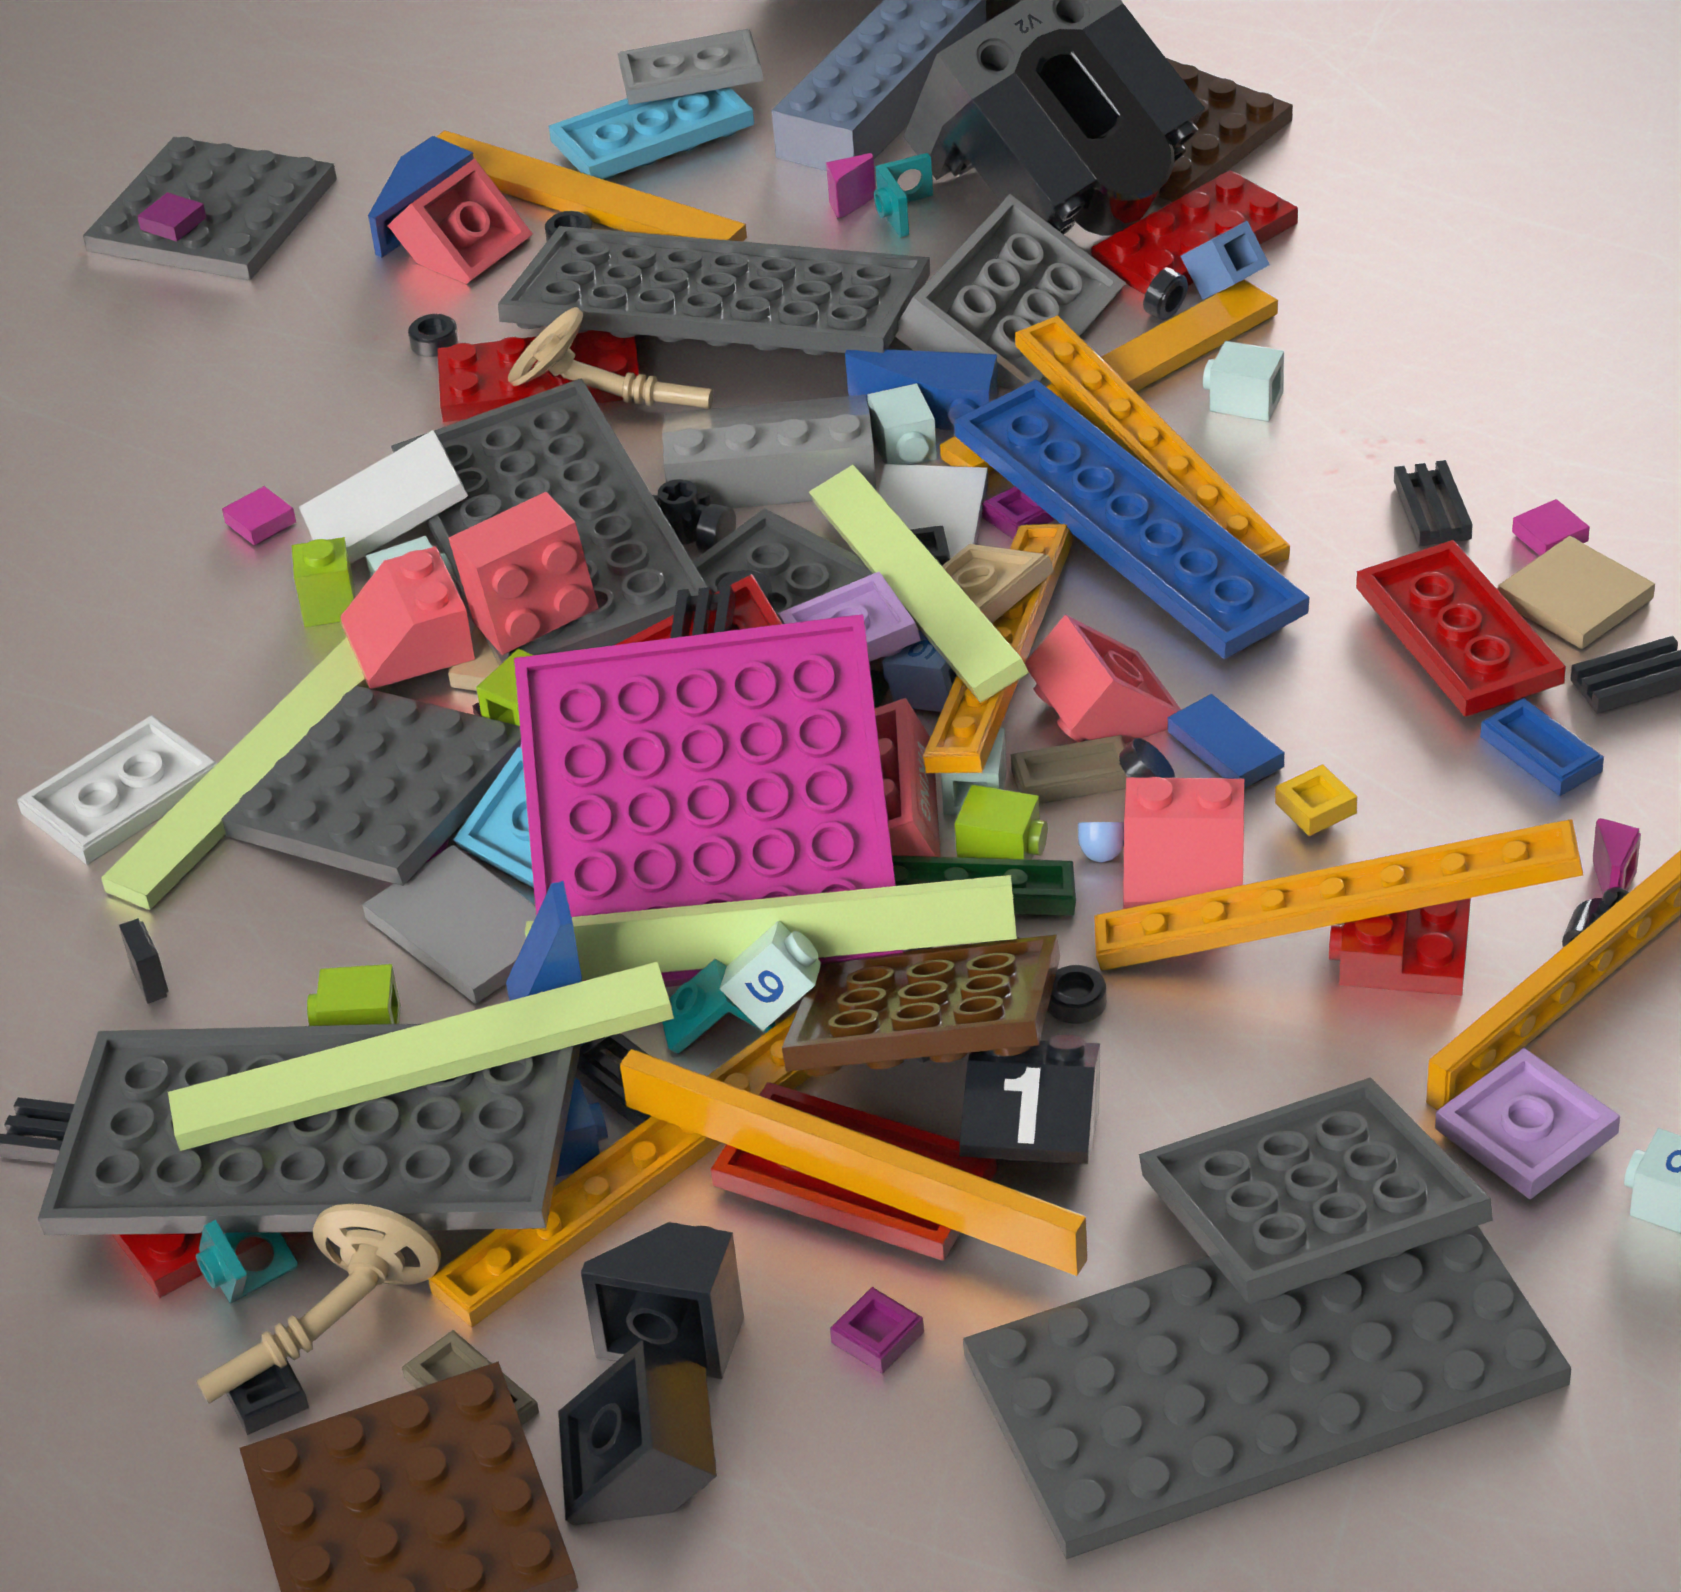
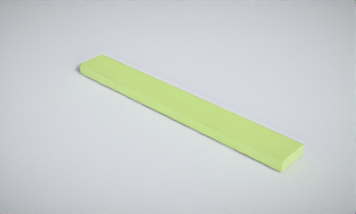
M851 465L809 491L818 509L873 574L876 572L881 573L915 621L918 629L980 703L1029 673L1019 654L854 465Z
M347 637L101 877L106 893L151 910L226 835L221 818L239 802L240 798L250 791L274 767L275 763L284 757L308 733L312 726L317 724L341 701L347 692L351 691L355 686L369 689Z
M1011 875L572 917L582 980L594 979L658 962L661 973L704 969L714 959L727 966L777 921H780L791 933L798 931L806 936L817 950L818 958L1017 939ZM526 921V937L534 921Z
M658 962L642 965L170 1091L168 1096L174 1135L180 1151L671 1020L674 1019L671 1003Z

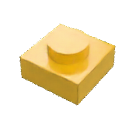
M1324 764L1275 786V804L1308 836L1357 814L1358 796Z

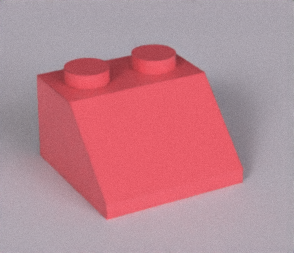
M475 158L411 203L387 225L417 264L465 284L472 281L533 235Z
M436 546L424 550L410 551L402 556L384 560L340 616L342 627L369 689H375L475 660L467 610Z
M1066 614L1025 663L1028 672L1037 683L1033 688L1035 693L1041 700L1056 710L1060 716L1057 720L1058 726L1065 734L1077 742H1083L1086 739L1095 740L1122 735L1124 743H1128L1135 738H1143L1168 730L1167 717L1181 710L1138 651Z
M1126 777L1123 909L1243 885L1244 779Z

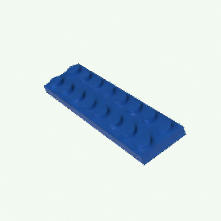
M1037 379L954 420L956 438L1060 524L1067 525L1072 534L1223 659L1232 656L1308 614L1310 597Z

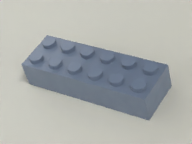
M883 0L771 110L776 158L827 171L826 162L868 153H872L875 159L909 124L937 53L987 23L986 0Z

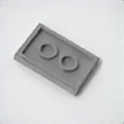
M748 29L618 53L629 105L763 81L759 57L751 31Z
M454 845L424 863L404 886L392 884L362 904L366 920L475 1004L506 984L526 939V921H534L536 918V907L533 903Z

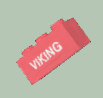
M903 698L875 708L892 856L941 857L935 773H926L923 754L930 736L907 699Z

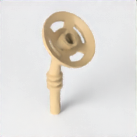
M577 307L569 309L550 323L521 354L508 376V381L513 386L529 382L549 370L554 376L560 374L563 378L572 381L582 378L585 385L621 396L626 403H631L634 398L635 404H642L645 400V404L648 406H653L656 401L710 409L713 402V389L658 382L656 376H649L646 379V376L643 374H639L636 378L634 373H627L626 377L573 360L575 353L569 348L579 331L583 318V312ZM538 360L534 368L530 370L535 361Z
M340 1204L322 1211L313 1227L315 1243L327 1258L348 1271L350 1276L303 1317L298 1319L294 1315L288 1318L287 1327L279 1323L275 1326L274 1335L268 1331L261 1334L262 1342L198 1379L196 1383L207 1402L210 1404L275 1364L280 1368L285 1367L288 1356L294 1361L300 1358V1349L307 1353L313 1350L312 1342L369 1294L376 1285L382 1283L412 1285L431 1278L436 1273L441 1260L440 1249L435 1240L427 1231L412 1220L384 1208L365 1204ZM346 1227H362L373 1230L357 1229L347 1231ZM328 1238L341 1248L340 1256L332 1249ZM408 1246L419 1259L420 1267L404 1266L405 1258L400 1250Z

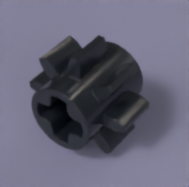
M677 479L668 481L660 486L658 495L652 496L681 544L693 543L696 541V530L700 516L704 509L711 504L709 492L697 494V487L688 480Z

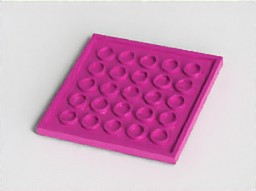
M863 614L514 658L536 915L551 883L564 881L571 917L896 886ZM903 950L821 957L818 960L821 964L898 954L903 953ZM702 969L662 972L661 975L665 987L681 986L690 981Z

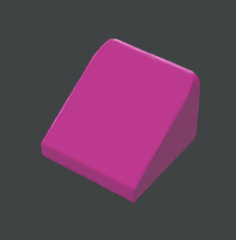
M872 153L826 162L829 203L837 218L847 216L874 198L876 186Z
M1599 818L1596 821L1593 864L1602 893L1604 894L1607 889L1619 887L1628 891L1637 873L1641 833H1639V828Z

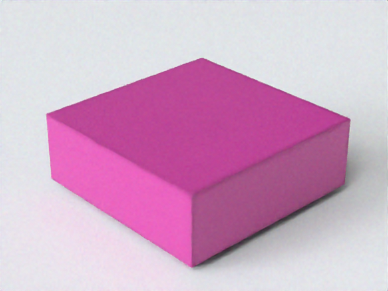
M265 486L222 508L225 523L253 545L296 523L293 507Z
M1558 499L1513 517L1512 533L1540 556L1568 536L1582 543L1589 541L1590 526Z

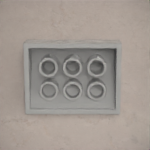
M1009 194L913 296L898 321L899 331L895 337L913 351L997 354L998 386L1015 390L1035 379L1041 382L1045 377L1015 346V332L1058 315L1080 337L1122 290L1126 282Z
M866 395L668 412L664 415L662 438L666 482L677 479L688 480L697 487V494L709 492L711 504L742 508L813 501L809 491L851 465H854L876 490L873 441Z

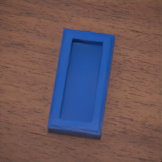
M1213 694L1167 717L1169 734L1223 778L1244 779V789L1284 767L1285 752Z
M1525 698L1481 722V738L1559 796L1603 772V755Z

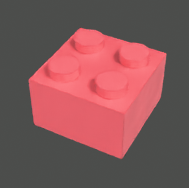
M547 492L449 537L473 622L501 655L599 609L576 522Z

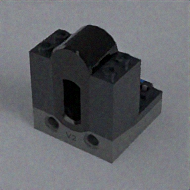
M1022 0L937 53L903 137L917 155L928 153L931 156L932 175L936 180L949 172H952L954 176L958 174L961 176L975 168L1001 203L1011 194L1063 235L1076 222L1088 232L1100 236H1111L1148 216L1169 180L1174 163L1186 152L1184 144L1198 132L1195 125L1205 108L1121 0Z

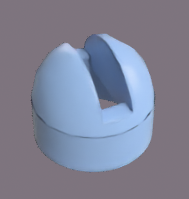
M1124 822L1078 823V843L1083 853L1089 859L1103 863L1113 860L1124 846Z

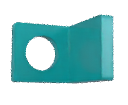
M928 153L875 166L877 190H874V202L876 210L881 218L886 217L900 238L909 236L907 203L933 196L931 156ZM910 169L919 170L921 172L919 183L910 190H902L897 183L900 175Z
M717 959L710 962L690 981L681 985L676 993L669 998L674 1019L663 1021L662 1024L668 1048L677 1054L682 1052L728 1012L761 1030L720 990L727 966ZM775 1021L772 1024H770L763 1032L766 1033L770 1029L775 1027Z
M216 1220L203 1226L199 1245L200 1252L196 1254L197 1263L209 1285L213 1289L220 1286L230 1304L297 1268L298 1262L280 1232L223 1233ZM249 1237H260L266 1240L273 1249L274 1257L271 1264L261 1271L244 1269L235 1254L236 1248L241 1241Z

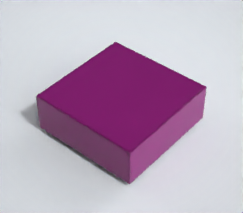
M168 192L137 216L140 230L176 242L207 218L203 203Z
M1016 486L982 503V518L1013 540L1021 525L1049 524L1055 520Z
M871 1287L830 1327L831 1343L881 1374L924 1333L922 1316L874 1287Z

